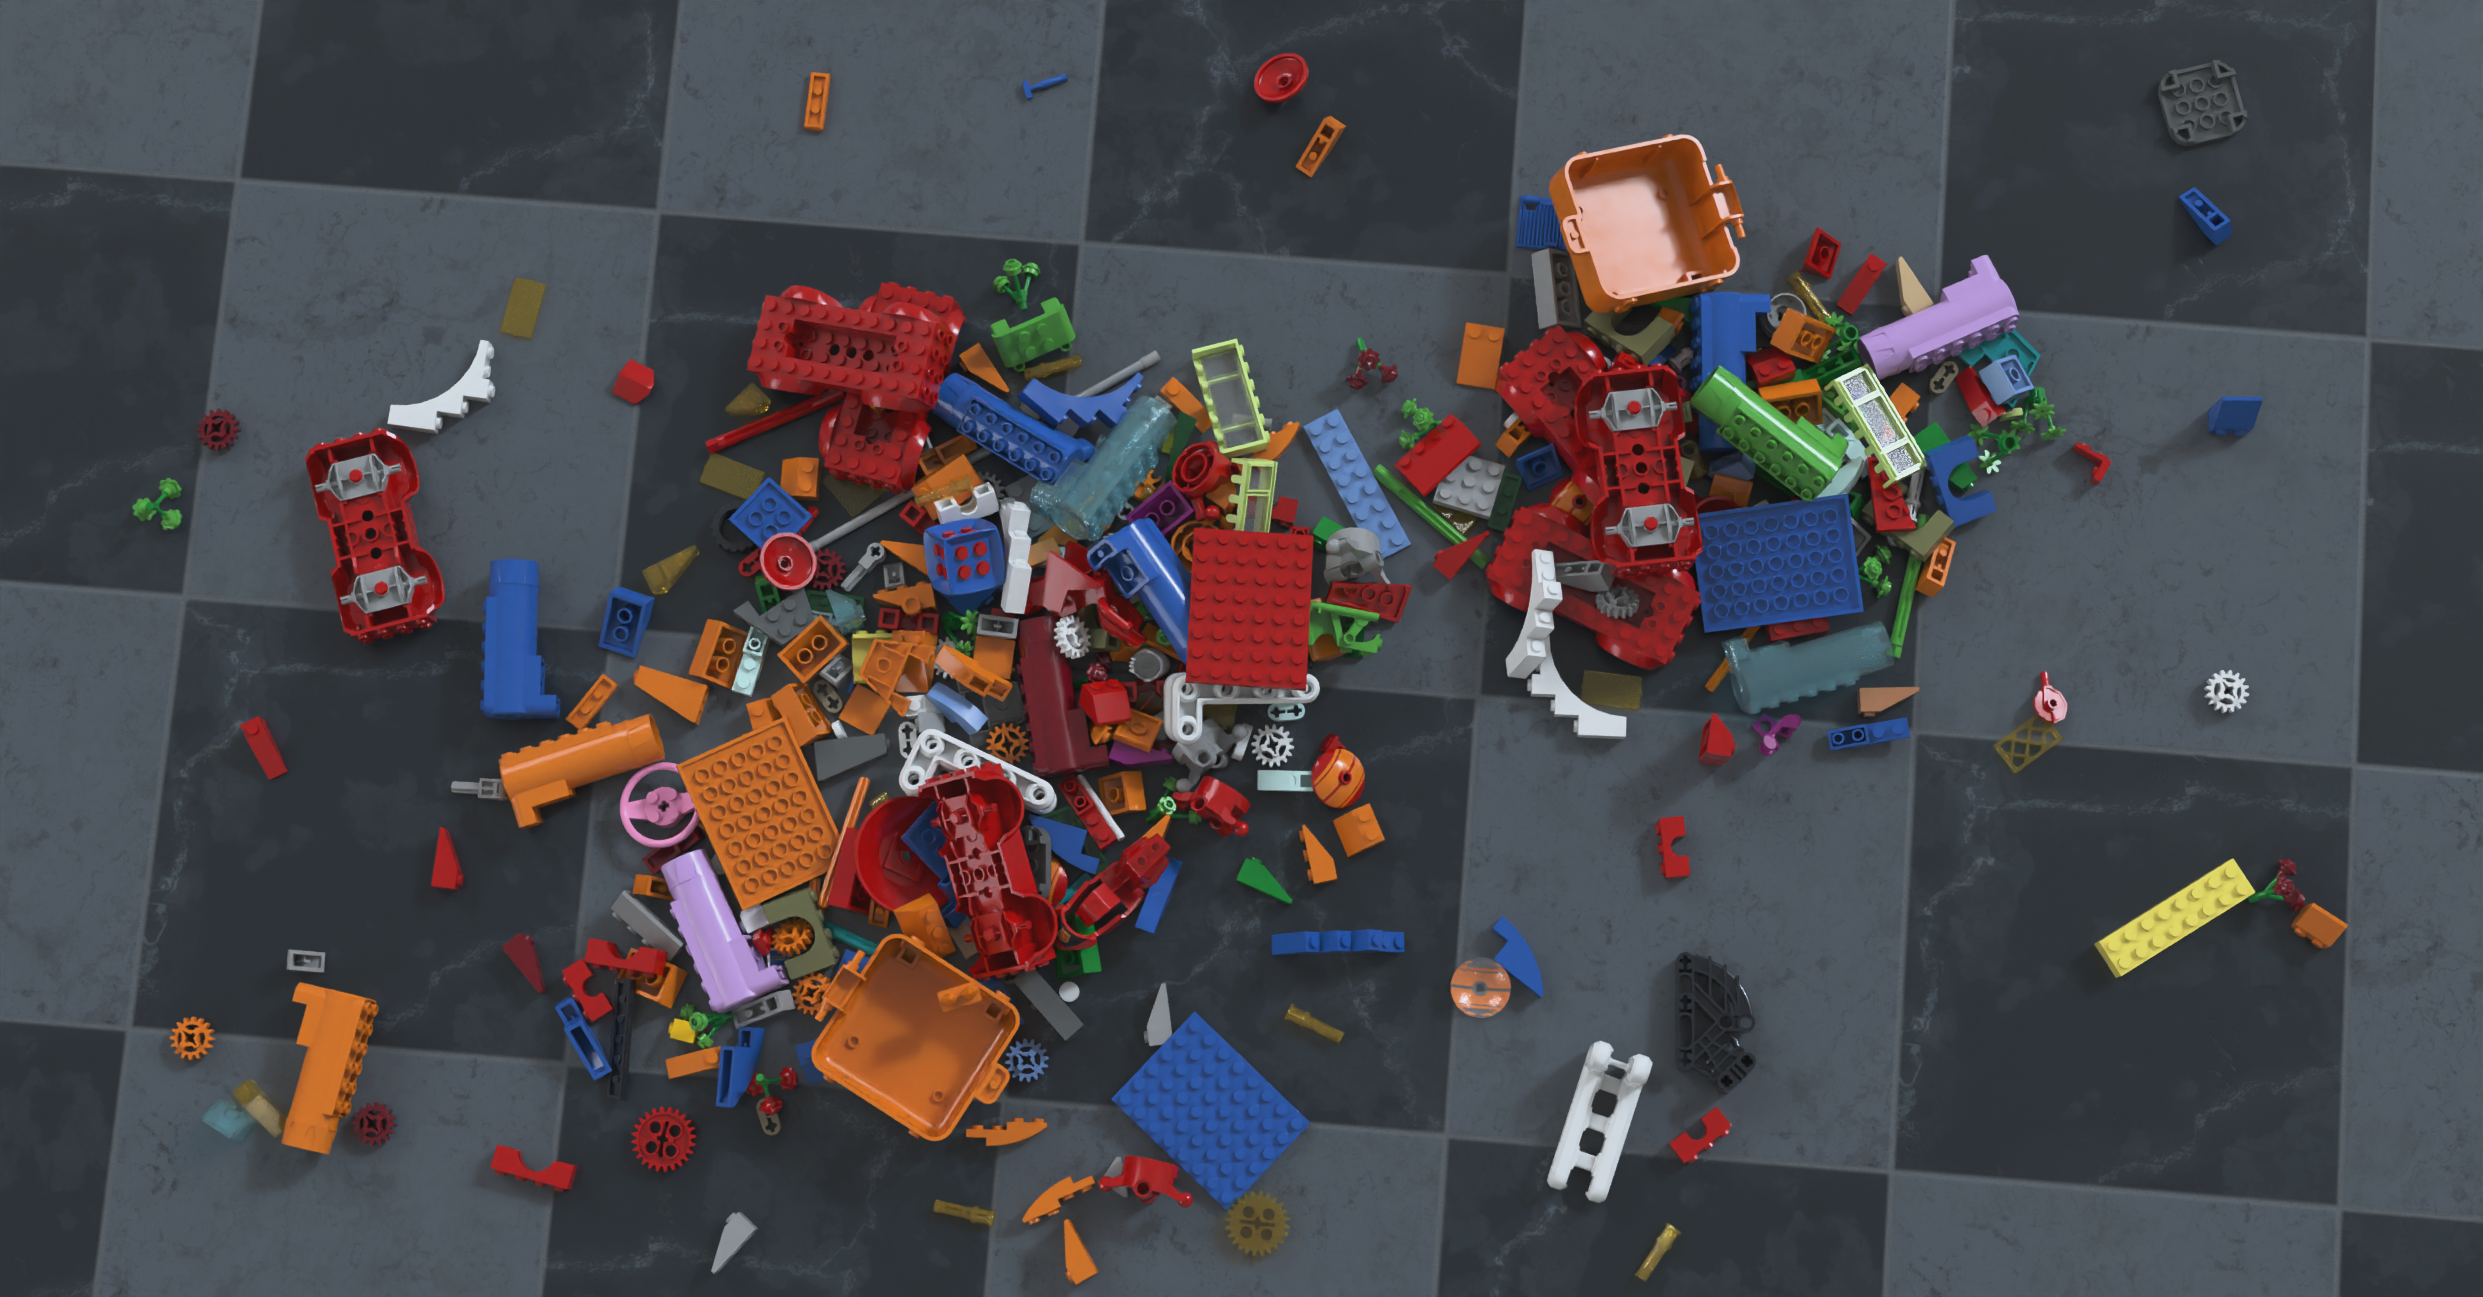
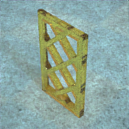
M2034 715L1994 745L2014 774L2063 740V737L2051 722L2044 721V728L2033 727V721L2038 718L2037 715ZM2023 728L2028 729L2027 740L2016 739V734ZM2032 730L2043 731L2042 742L2030 741ZM2046 732L2053 733L2057 739L2050 744L2045 743ZM2006 741H2012L2011 752L2004 751L2000 745ZM2015 742L2026 743L2025 754L2014 753ZM2030 744L2041 746V751L2034 756L2029 755ZM2013 756L2025 758L2024 763L2016 767L2013 764Z

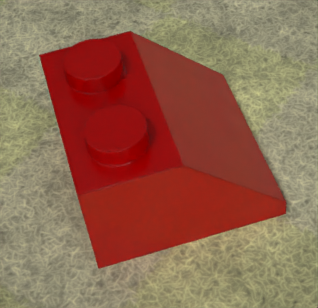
M1776 346L1746 356V367L1757 392L1760 387L1779 385L1793 380L1795 377L1796 368L1790 355Z
M1117 679L1082 685L1078 704L1097 726L1132 720L1127 691Z

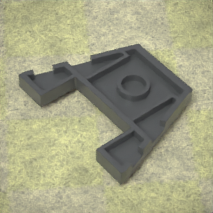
M804 587L791 591V596L759 616L749 601L733 610L735 616L742 618L747 624L757 628L782 647L788 645L814 621Z
M956 680L959 694L972 691ZM1007 680L1013 683V686L1003 702L988 694L985 697L981 696L985 716L988 718L986 720L988 728L969 735L971 746L979 749L980 746L987 743V739H992L989 733L990 731L996 732L995 726L1001 729L1002 723H1005L1006 727L1013 723V727L1026 720L1017 680Z

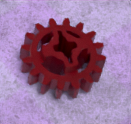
M217 408L216 413L209 410L210 415L203 414L205 420L198 421L202 425L196 429L201 432L198 438L203 440L202 444L204 446L208 445L210 450H213L214 447L217 451H221V447L228 450V444L234 446L233 440H239L236 433L241 432V429L236 426L240 422L235 420L236 416L230 415L228 410L222 412L220 408Z
M826 548L825 553L818 549V554L815 555L816 571L809 585L814 583V589L820 586L822 592H824L825 587L832 591L833 585L837 588L839 587L838 581L844 582L841 575L847 574L846 570L842 569L846 564L841 562L843 559L841 555L836 557V551L830 554L828 548ZM821 558H830V560L824 561ZM820 564H822L823 567L825 566V568L828 569V573L830 574V576H828L827 573L825 574V572H823ZM838 566L837 574L834 576V570ZM826 579L829 582H820V580Z
M374 1102L372 1107L371 1103H366V1109L360 1107L361 1113L354 1114L357 1121H352V1124L356 1125L357 1128L353 1129V1132L359 1133L356 1137L357 1139L364 1138L363 1144H367L370 1141V1146H375L377 1141L379 1145H383V1139L389 1141L388 1135L395 1134L392 1127H396L397 1124L393 1123L392 1120L397 1117L390 1115L393 1111L392 1109L385 1110L386 1104H382L379 1107V1102ZM377 1110L381 1113H378L376 1116H374L373 1113H371V1111ZM373 1120L378 1121V1122H376L377 1128L372 1127V1126H373V1122H372ZM375 1132L379 1136L372 1138L368 1135Z

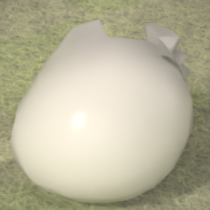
M1145 647L1138 650L1133 657H1130L1132 661L1129 662L1131 664L1129 665L1131 668L1129 671L1144 682L1154 681L1169 671L1171 662L1165 653L1152 647Z

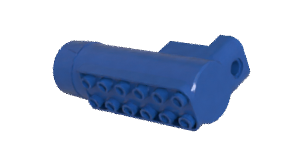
M1713 292L1695 295L1693 300L1689 302V310L1692 312V319L1689 323L1690 331H1692L1690 350L1693 351V359L1690 360V369L1693 370L1690 388L1693 390V395L1718 365H1721L1737 376L1746 385V356L1756 352L1755 317H1762L1764 314L1771 312L1770 295L1736 292ZM1691 405L1694 414H1698L1699 451H1740L1716 432L1719 427L1710 419L1708 420Z
M958 373L951 374L940 385L939 399L935 404V408L931 409L934 415L950 426L957 428L956 431L1044 484H1050L1055 488H1062L1072 479L1082 478L1087 473L1095 455L1094 446L1083 438L1074 439L1058 428L1052 427L1044 420H1035L988 392L976 382Z
M1150 518L1137 519L1117 533L1101 540L1087 553V561L1094 572L1105 567L1126 599L1137 594L1175 649L1178 657L1186 666L1191 575L1153 520Z
M525 559L493 560L490 562L489 596H486V602H483V614L486 616V621L482 622V632L485 633V641H482V653L485 655V660L481 661V672H484V680H481V692L484 694V700L480 701V711L487 718L506 720L559 718L560 699L557 698V695H545V660L541 655H537L538 596L540 589L539 563Z

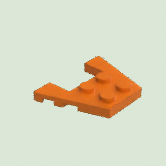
M874 639L858 675L875 692H878L900 716L905 717L912 700L895 693L894 690L910 655L929 663L936 646Z

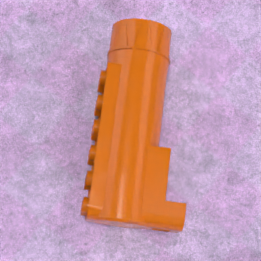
M649 713L634 719H626L615 725L605 721L596 724L595 729L587 727L577 730L576 735L564 734L559 736L557 741L546 740L540 742L538 747L527 746L521 748L520 753L517 754L513 752L502 754L501 759L498 761L502 782L507 796L512 803L519 829H526L544 823L539 808L577 796L575 788L664 760L665 752L657 725Z
M300 982L295 989L292 1001L306 1004L307 1006L296 1044L308 1047L291 1108L286 1118L281 1143L305 1150L330 1154L338 1130L340 1117L346 1118L351 1111V1098L357 1089V1076L362 1071V1058L367 1052V1040L372 1034V1022L378 1013L379 1007L375 1000Z

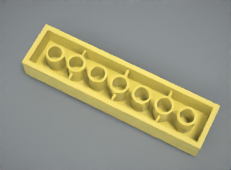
M2230 859L2099 940L2094 945L2115 977H2121L2255 893V890L2235 860Z

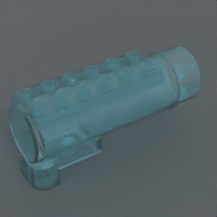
M1139 396L1123 414L1118 424L1087 463L1074 458L1053 486L1039 480L1030 494L1033 512L1056 523L1072 537L1081 540L1088 539L1092 542L1100 539L1106 527L1112 524L1116 514L1124 508L1130 496L1132 497L1135 494L1140 483L1144 482L1151 469L1157 466L1159 461L1157 451L1164 445L1177 425L1172 412L1164 404L1152 397Z
M1881 621L1854 626L1845 631L1789 646V642L1778 641L1749 650L1746 638L1735 637L1722 642L1736 699L1741 711L1749 713V715L1761 712L1760 708L1763 707L1768 709L1779 707L1780 702L1793 703L1799 701L1798 697L1806 696V698L1816 696L1818 691H1834L1838 685H1844V687L1856 684L1855 680L1861 679L1860 676L1871 675L1873 672L1894 666V655L1890 639Z

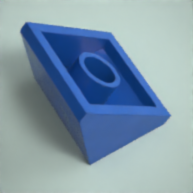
M1553 443L1516 460L1515 466L1520 476L1523 477L1522 480L1527 491L1564 476Z

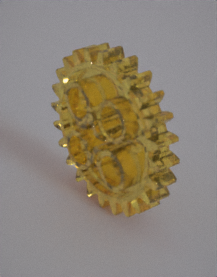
M1261 1190L1258 1196L1252 1191L1251 1197L1244 1193V1200L1237 1197L1239 1204L1231 1203L1234 1210L1227 1211L1231 1218L1225 1219V1221L1230 1222V1226L1225 1227V1229L1232 1232L1228 1237L1235 1238L1232 1245L1239 1243L1238 1250H1241L1243 1247L1246 1248V1255L1252 1250L1253 1256L1256 1255L1257 1251H1260L1261 1256H1264V1250L1271 1254V1247L1278 1250L1279 1248L1276 1243L1284 1244L1281 1237L1288 1236L1284 1229L1290 1228L1289 1225L1285 1224V1221L1290 1220V1218L1283 1215L1288 1210H1281L1284 1203L1277 1204V1196L1271 1200L1270 1193L1264 1197ZM1247 1206H1251L1255 1211L1254 1216L1251 1218H1246L1243 1215V1209ZM1270 1208L1274 1211L1275 1216L1272 1220L1264 1219L1263 1212L1265 1209ZM1259 1217L1261 1222L1275 1223L1276 1226H1260L1259 1229H1255V1225L1241 1224L1240 1220L1256 1221V1218ZM1248 1226L1252 1229V1236L1250 1238L1242 1237L1241 1229ZM1264 1229L1272 1231V1238L1268 1241L1261 1238V1232Z

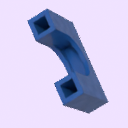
M1966 435L1924 452L1925 467L1931 473V477H1929L1930 483L1937 492V495H1935L1936 501L1942 507L1943 513L1954 521V527L1997 511L1991 492L1985 489L1962 498L1954 497L1949 490L1948 478L1951 471L1957 465L1979 457L1972 437Z
M1002 544L1003 556L1005 557V546ZM1003 584L992 589L965 595L949 596L941 592L939 593L962 616L966 617L968 609L971 614L974 610H977L978 614L976 617H978L981 613L980 609L984 605L989 606L999 591L1003 592Z

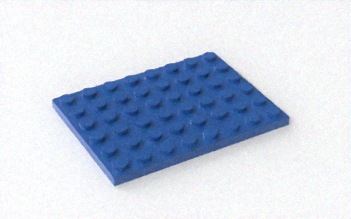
M1848 493L1818 497L1813 501L1796 500L1698 514L1703 552L1696 557L1695 564L1699 592L1701 593L1700 598L1702 599L1701 609L1705 633L1864 612Z
M1195 1011L1111 1098L1227 1211L1310 1124L1294 1106Z

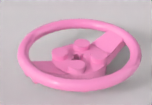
M660 762L648 765L634 774L623 790L620 800L622 823L629 835L645 846L664 848L678 844L695 830L700 821L688 792L679 793L670 787H660L649 792L646 799L628 802L633 788L643 777L659 770H670L679 773L676 768L678 764ZM666 804H668L669 807H667V808H666V811H664V810H663L664 806H665ZM694 811L688 826L678 835L665 840H653L644 837L636 831L630 819L645 820L662 828H673L679 825V822L686 814Z

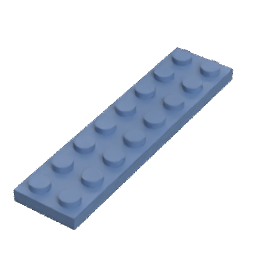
M1336 409L1303 426L1306 435L1356 527L1370 530L1378 536L1381 542L1383 559L1411 546L1409 539L1339 410Z

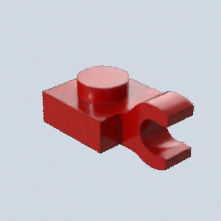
M770 926L764 932L762 929L754 932L752 941L762 956L770 953L771 937L774 935V931Z

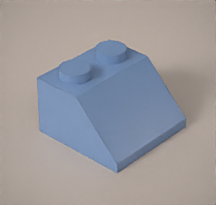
M2016 355L1996 360L1979 371L1982 382L1987 386L1991 393V398L1996 402L1997 406L2034 389Z

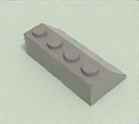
M1548 248L1531 254L1539 329L1548 330L1551 327L1555 329L1558 325L1564 330L1581 329L1582 321L1577 276L1569 252Z
M624 890L612 905L611 909L614 911L612 915L620 922L624 920L628 924L627 929L634 935L638 933L642 936L643 939L641 941L648 948L653 946L655 949L666 951V960L672 962L687 945L686 941L630 891Z

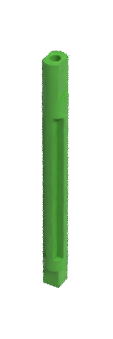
M1381 464L1375 468L1373 475L1377 480L1402 499L1454 545L1467 540ZM1479 548L1470 558L1481 569L1491 560Z
M1918 514L1916 530L1922 528L1931 517L1925 514ZM1910 554L1886 655L1900 659L1921 565V560H1915Z

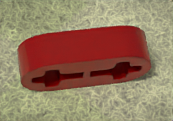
M757 548L740 562L738 568L742 576L751 578L761 571L759 561L756 562L759 559L760 548ZM753 563H755L751 567L752 571L750 573L747 571L743 572L745 570L744 566L746 564L750 566Z

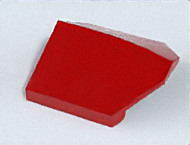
M630 359L620 371L612 394L637 405L641 400L649 396L654 386V371Z

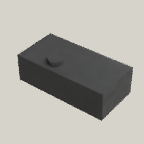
M1036 969L1028 972L1023 971L1013 980L1030 1000L1028 1002L1030 1007L1035 1012L1039 1010L1067 1043L1086 1028Z

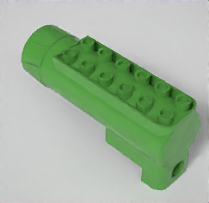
M1718 365L1710 373L1689 402L1708 420L1710 419L1719 426L1716 431L1719 435L1805 501L1815 500L1825 490L1841 468L1842 459L1849 447L1848 441L1836 432L1830 439L1802 416L1794 423L1721 365Z

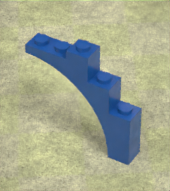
M1137 372L1119 389L1093 397H1077L1063 394L1050 389L1033 378L1017 397L1052 427L1058 423L1061 425L1069 417L1081 428L1087 424L1090 426L1098 418L1107 427L1112 429L1116 425L1119 427L1126 419L1124 415L1128 410L1125 406L1131 400L1129 396L1132 392L1136 393L1142 386L1140 381L1144 376Z
M1367 929L1326 932L1304 931L1272 935V955L1405 952L1404 932Z

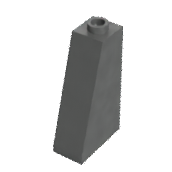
M882 733L814 742L818 782L825 783L888 756V750H891L890 738H887L886 734Z

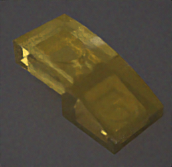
M1441 505L1434 507L1464 537L1478 524V521L1470 514Z

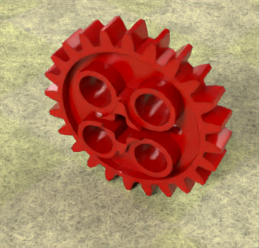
M660 1107V1112L653 1108L652 1115L645 1112L646 1119L639 1118L642 1123L641 1125H634L638 1132L632 1133V1135L636 1136V1139L632 1140L631 1143L637 1144V1147L632 1150L639 1151V1154L636 1156L637 1159L644 1158L641 1163L642 1165L649 1162L648 1169L656 1166V1171L660 1172L663 1167L664 1172H668L670 1166L675 1171L676 1164L683 1167L682 1160H690L687 1156L688 1153L694 1154L690 1148L691 1146H697L696 1143L692 1142V1139L697 1138V1136L692 1135L691 1132L696 1128L689 1127L692 1120L685 1121L687 1114L679 1116V1109L673 1113L672 1107H669L667 1112L664 1107ZM668 1121V1122H669V1126H668V1128H667L666 1135H665V1130H666L665 1124H666V1122ZM655 1122H659L661 1125V1130L658 1133L652 1131V1125ZM677 1125L680 1127L681 1132L677 1137H674L671 1130ZM665 1136L666 1138H668V1142H664L663 1145V1141H660V1137ZM651 1142H655L657 1145L654 1153H650L648 1150V1145ZM674 1145L677 1152L673 1157H670L667 1150L670 1146ZM663 1146V1156L660 1157L659 1154Z

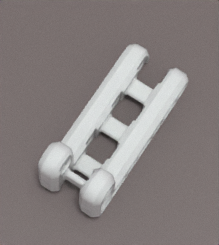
M1186 672L1173 673L1167 677L1164 683V731L1172 741L1192 744L1200 738L1202 733V706L1204 704L1309 703L1315 700L1319 694V682L1314 676L1307 674L1306 691L1192 684L1185 683Z
M927 729L919 735L899 776V784L906 795L919 797L918 786L926 784V779L937 777L938 780V776L943 771L952 774L954 771L964 769V772H967L966 768L976 765L980 769V764L992 761V765L1001 763L1004 777L1012 781L1020 790L1026 810L1037 815H1044L1052 812L1057 804V796L1052 786L1045 780L935 729ZM1044 795L1043 799L1037 800L1039 796Z
M1603 1041L1595 1042L1589 1048L1547 1178L1550 1187L1562 1190L1567 1187L1566 1182L1573 1167L1576 1166L1590 1171L1592 1179L1588 1192L1585 1195L1590 1201L1596 1203L1606 1200L1642 1086L1646 1084L1652 1067L1650 1058L1642 1054L1630 1057L1628 1063L1612 1059L1611 1054L1614 1049L1609 1043ZM1608 1065L1625 1070L1622 1079L1606 1075L1604 1072L1607 1071ZM1598 1090L1616 1095L1615 1100L1617 1101L1613 1114L1610 1117L1592 1112L1593 1107L1591 1105ZM1586 1128L1604 1134L1603 1138L1605 1139L1597 1156L1579 1150V1142Z

